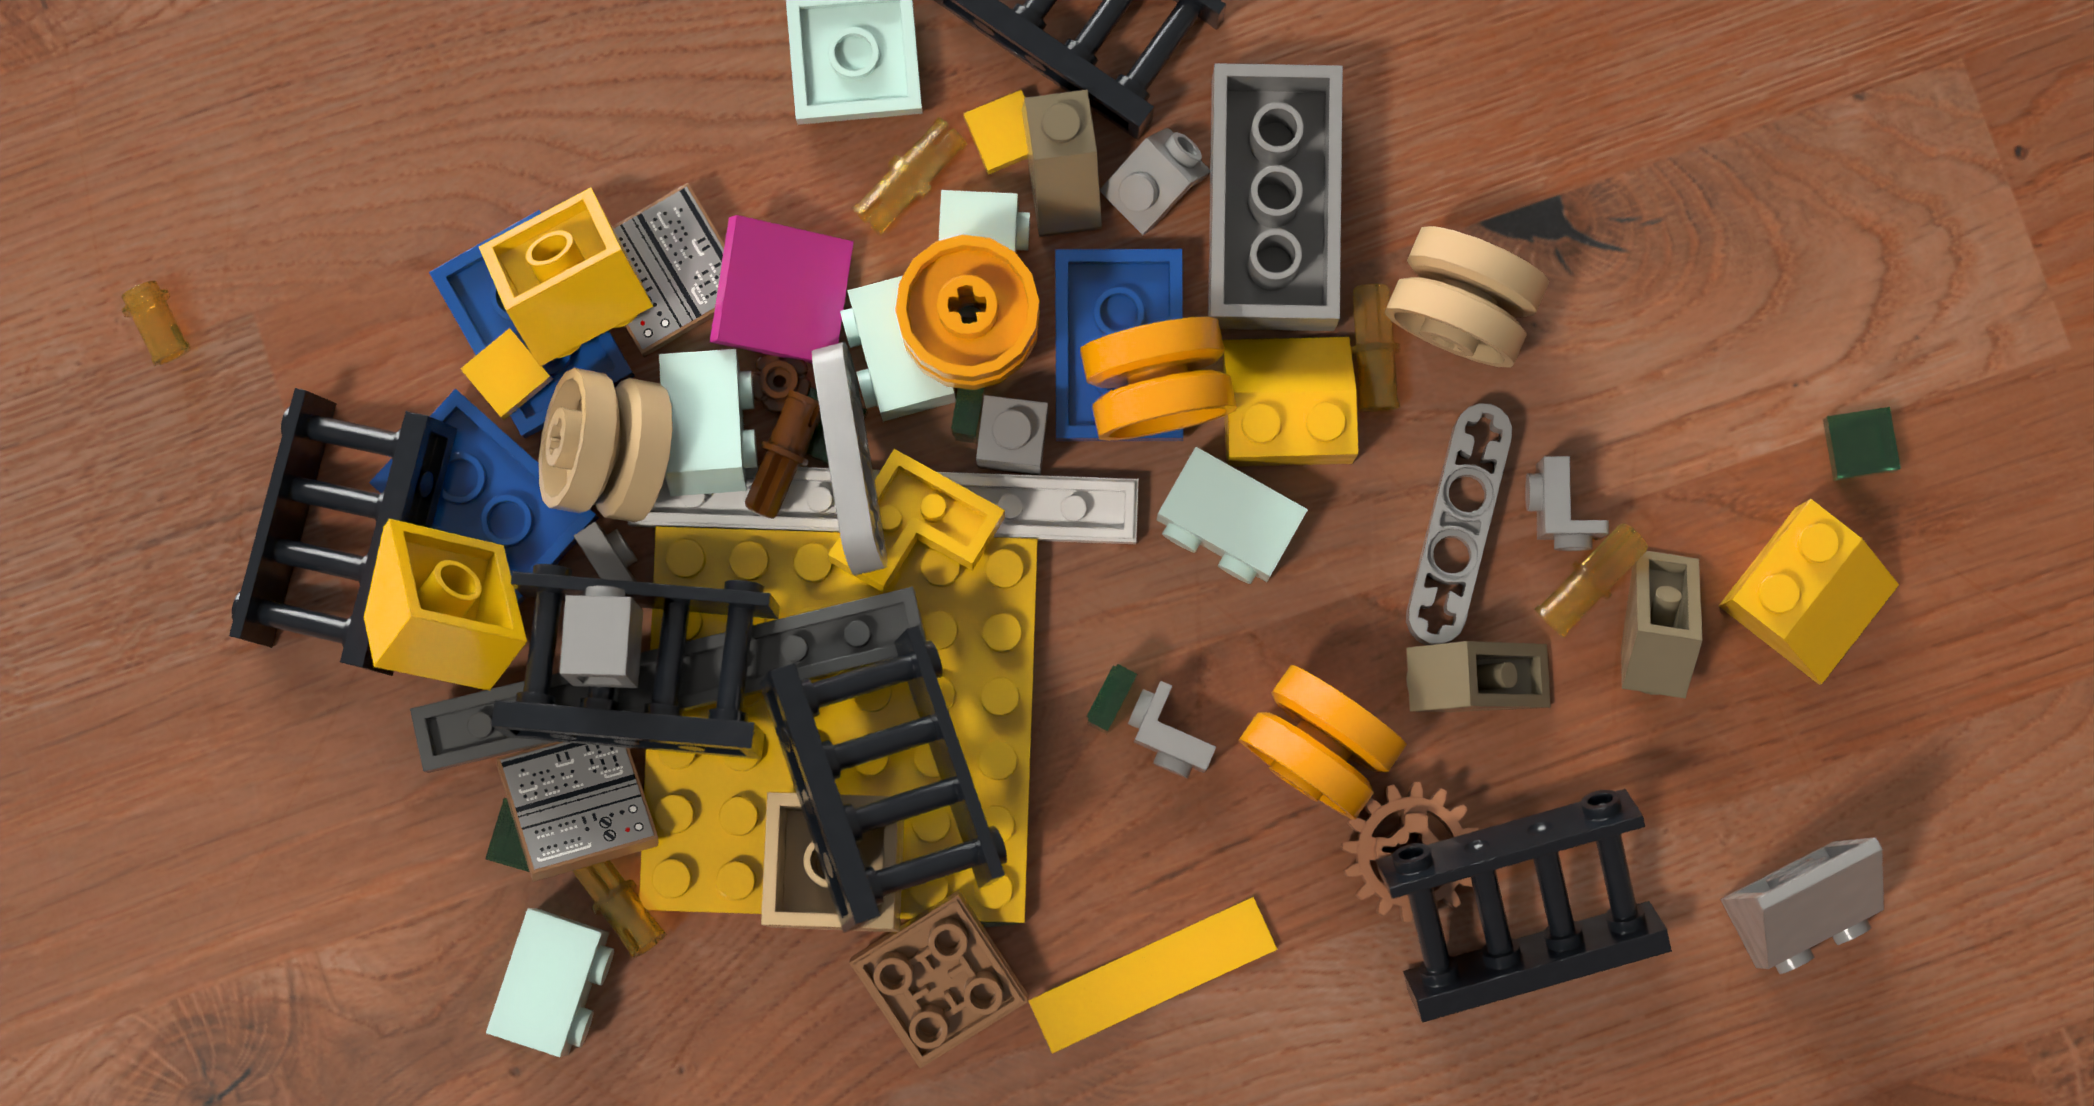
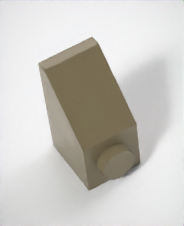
M1088 90L1024 98L1022 117L1039 237L1101 229L1097 150Z
M1636 549L1633 558L1621 644L1622 689L1641 691L1650 695L1686 698L1703 641L1699 559Z
M1463 641L1406 648L1408 667L1406 681L1409 690L1410 712H1469L1551 708L1547 644Z

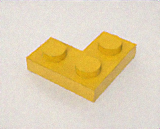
M894 449L874 480L887 553V567L855 575V577L885 593L917 540L973 571L1005 519V510ZM839 536L828 554L829 562L853 575L845 558L841 537Z

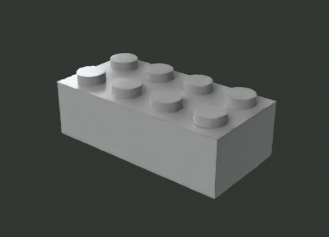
M1214 64L1211 81L1208 317L1217 318L1220 329L1334 331L1340 320L1343 66Z

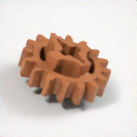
M1413 782L1409 788L1408 797L1402 798L1400 792L1393 784L1385 787L1387 803L1381 806L1375 799H1369L1364 806L1369 814L1366 820L1356 818V820L1348 819L1346 824L1358 833L1356 841L1341 843L1340 850L1348 854H1355L1356 863L1343 870L1345 877L1361 876L1364 884L1355 894L1359 900L1368 898L1373 894L1379 897L1376 908L1378 915L1385 916L1392 906L1396 905L1399 906L1401 922H1411L1413 919L1408 895L1392 899L1386 886L1378 880L1372 870L1370 861H1376V859L1393 854L1383 852L1382 848H1393L1396 845L1407 843L1409 834L1416 835V843L1429 845L1439 842L1428 828L1427 813L1436 817L1445 826L1451 838L1479 830L1477 827L1462 829L1458 821L1463 818L1468 810L1464 804L1451 810L1443 807L1446 801V790L1440 788L1430 799L1423 798L1421 782ZM1402 809L1399 827L1387 838L1371 837L1377 825L1386 816ZM1471 877L1435 888L1436 902L1442 899L1452 908L1458 907L1461 902L1454 889L1457 885L1473 887Z

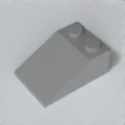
M1876 837L1833 841L1720 899L1755 967L1770 969L1775 966L1779 974H1784L1811 961L1814 955L1810 948L1822 941L1833 937L1836 945H1840L1866 933L1872 928L1867 918L1884 910L1883 854Z

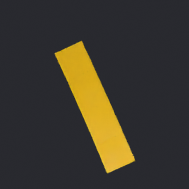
M1252 897L1032 998L1028 1002L1053 1054L1278 949L1256 901Z

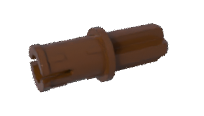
M789 390L782 412L768 442H761L760 448L766 450V453L745 500L747 509L771 519L778 515L798 466L807 467L809 460L805 459V455L821 420L819 401Z

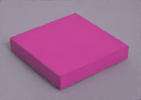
M740 215L729 217L710 342L783 358L799 359L812 364V350L839 342L842 322L840 311L844 309L854 241Z

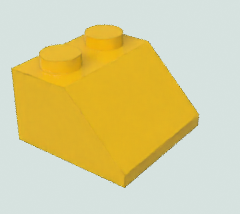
M592 188L577 194L479 246L504 308L539 367L555 358L571 355L585 342L612 328H619L629 324L638 314L653 307L633 264Z
M1349 337L1223 340V373L1231 377L1237 404L1236 411L1225 416L1226 464L1232 467L1352 464L1358 456L1357 396Z
M1810 499L1795 507L1723 599L1719 607L1817 684L1821 685L1899 584L1860 536Z
M389 519L383 527L364 614L374 667L490 691L527 643L515 590L511 585L512 577L504 545Z

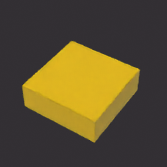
M1022 90L963 113L966 125L988 175L1027 159L1028 150L1022 117L1025 97Z
M510 328L460 368L503 420L508 418L553 380L543 366L539 367L531 352Z

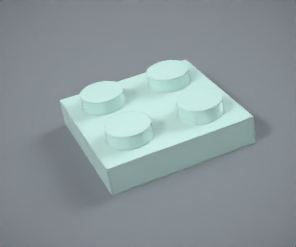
M786 0L795 116L798 125L923 114L913 0Z

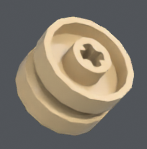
M1436 226L1422 227L1407 259L1408 264L1418 277L1398 280L1384 313L1393 323L1405 331L1436 347L1478 363L1511 368L1527 335L1515 317L1533 316L1537 312L1548 287L1549 280L1544 273L1529 262L1482 239Z
M579 368L566 371L556 385L542 430L539 453V487L543 502L551 509L575 513L588 511L595 503L597 510L606 518L630 522L644 520L654 507L660 493L670 456L672 406L668 391L660 383L633 378L621 381L615 388L613 381L605 373Z

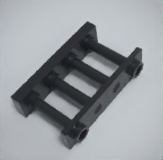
M934 0L1065 91L1088 90L1090 108L1137 140L1140 139L1153 119L1154 106L1147 102L1150 95L1146 90L1197 18H1200L1217 30L1224 20L1226 4L1221 0H1174L1177 3L1128 74L1126 76L1119 74L1115 80L1095 66L1098 62L1095 54L1134 0H1103L1076 39H1067L1064 45L1043 31L1047 26L1043 19L1057 0H1026L1023 5L1016 3L1012 9L999 0Z
M295 388L291 404L282 417V438L243 585L232 605L233 622L229 636L271 648L277 629L329 640L343 645L340 663L393 676L394 671L374 667L364 621L383 527L389 519L432 528L457 428L430 416L405 411L402 427L397 432L333 419L337 403L309 391ZM326 443L392 457L393 461L385 490L378 494L318 481L317 476ZM310 505L375 519L376 526L369 552L365 556L300 542ZM293 567L359 581L360 586L352 615L349 618L284 604Z
M536 564L533 566V573L512 571L511 585L524 598L536 600L523 692L516 693L515 701L495 700L491 726L505 737L762 760L765 734L755 722H748V714L742 712L753 618L779 619L780 606L770 593L763 592V585L751 581L728 580L725 581L724 589L573 577L571 569L552 564ZM590 586L617 587L625 590V597H632L641 608L663 610L652 703L645 704L644 713L619 711L620 703L613 701L615 687H589L588 695L580 699L579 707L555 705L556 698L549 694L562 601H565V595L585 596L586 588ZM689 612L727 615L716 709L709 710L708 718L683 716L684 708L678 706Z
M919 625L907 628L894 642L898 657L811 683L808 678L800 680L796 665L793 663L770 670L760 682L766 705L844 933L867 926L881 916L878 905L884 903V896L972 868L978 888L991 885L1005 876L1002 864L1007 862L1004 841L995 826L988 827L937 680L942 677V664L938 651L931 640L924 642ZM906 681L908 682L920 717L919 719L836 745H832L829 740L821 741L813 718L819 716V708ZM929 743L941 778L940 781L856 808L851 803H842L835 783V779L841 777L842 770ZM950 805L963 843L877 871L872 866L864 868L856 842L862 840V833Z
M1626 789L1595 791L1584 796L1580 802L1429 845L1421 843L1405 845L1398 848L1390 856L1376 859L1378 871L1391 898L1395 899L1408 895L1424 962L1419 967L1403 971L1408 994L1422 1023L1672 952L1667 928L1650 901L1638 904L1635 900L1621 834L1644 828L1645 822L1642 813ZM1596 841L1610 909L1604 914L1574 921L1559 852ZM1533 859L1548 927L1544 931L1512 939L1496 869ZM1471 877L1486 944L1482 949L1451 957L1448 953L1433 887Z

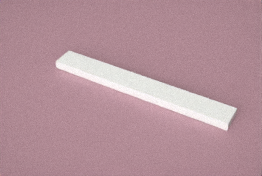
M757 466V468H746L747 491L670 496L666 477H664L655 505L645 519L638 522L628 521L630 527L661 526L840 532L830 469L812 467L797 468L779 513L774 519L756 514L745 506L746 497L760 467ZM873 470L874 480L880 470ZM937 472L1005 510V519L994 537L1038 539V541L1136 544L1138 479Z

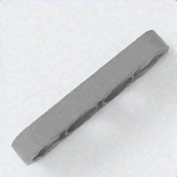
M841 342L812 350V364L842 547L848 566L855 576L886 568L887 553L857 375L850 351L846 343Z
M1479 403L1468 407L1457 418L1452 429L1406 611V624L1410 634L1418 642L1425 645L1451 642L1461 633L1466 622L1512 439V425L1509 417L1502 409L1492 404ZM1481 417L1491 420L1490 430L1499 434V441H1489L1484 447L1480 463H1493L1492 473L1476 465L1455 464L1457 454L1466 460L1471 457L1475 441L1472 435L1465 433V426H1475ZM1471 477L1481 484L1484 490V501L1478 510L1463 512L1451 503L1449 488L1455 479ZM1456 538L1467 547L1469 562L1463 571L1447 573L1436 565L1433 553L1436 544L1440 540ZM1426 576L1442 585L1460 584L1463 586L1461 596L1452 591L1447 593L1443 609L1445 614L1453 616V623L1451 626L1443 625L1440 627L1437 634L1427 632L1428 621L1418 617L1420 608L1428 609L1432 606L1438 587H1424Z

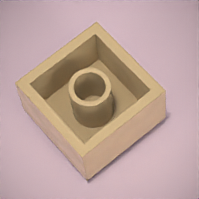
M767 792L761 925L770 928L843 930L797 793ZM840 795L843 804L851 803L854 808L890 797ZM904 820L862 833V840L856 842L864 868L872 866L877 871L903 862ZM901 891L884 896V903L878 905L881 915L878 919L867 926L852 931L900 932Z

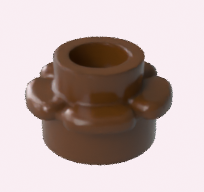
M764 354L756 361L755 373H752L754 399L757 401L761 400L766 410L773 413H781L789 390L809 396L811 381L806 377L808 367L803 360ZM777 376L785 377L786 383L783 387L774 385V379Z

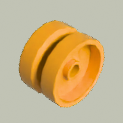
M959 235L936 241L913 258L899 282L895 311L906 351L924 374L947 387L977 390L1002 383L1023 367L1037 342L1040 303L1033 275L1013 250L991 238ZM965 306H974L980 312H976V322L966 324L962 323L961 315L958 313L959 310Z
M1189 317L1146 324L1109 334L1080 347L1086 382L1101 388H1117L1100 396L1092 405L1099 440H1123L1166 433L1206 423L1236 411L1237 404L1230 375L1215 370H1200L1215 363L1224 353V345L1217 318Z
M1291 664L1271 693L1275 703L1292 719L1298 722V725L1295 727L1270 712H1258L1238 741L1269 765L1268 769L1297 791L1316 802L1318 800L1352 820H1356L1374 792L1370 782L1346 762L1348 758L1373 772H1388L1407 744L1386 724L1346 695L1309 672Z

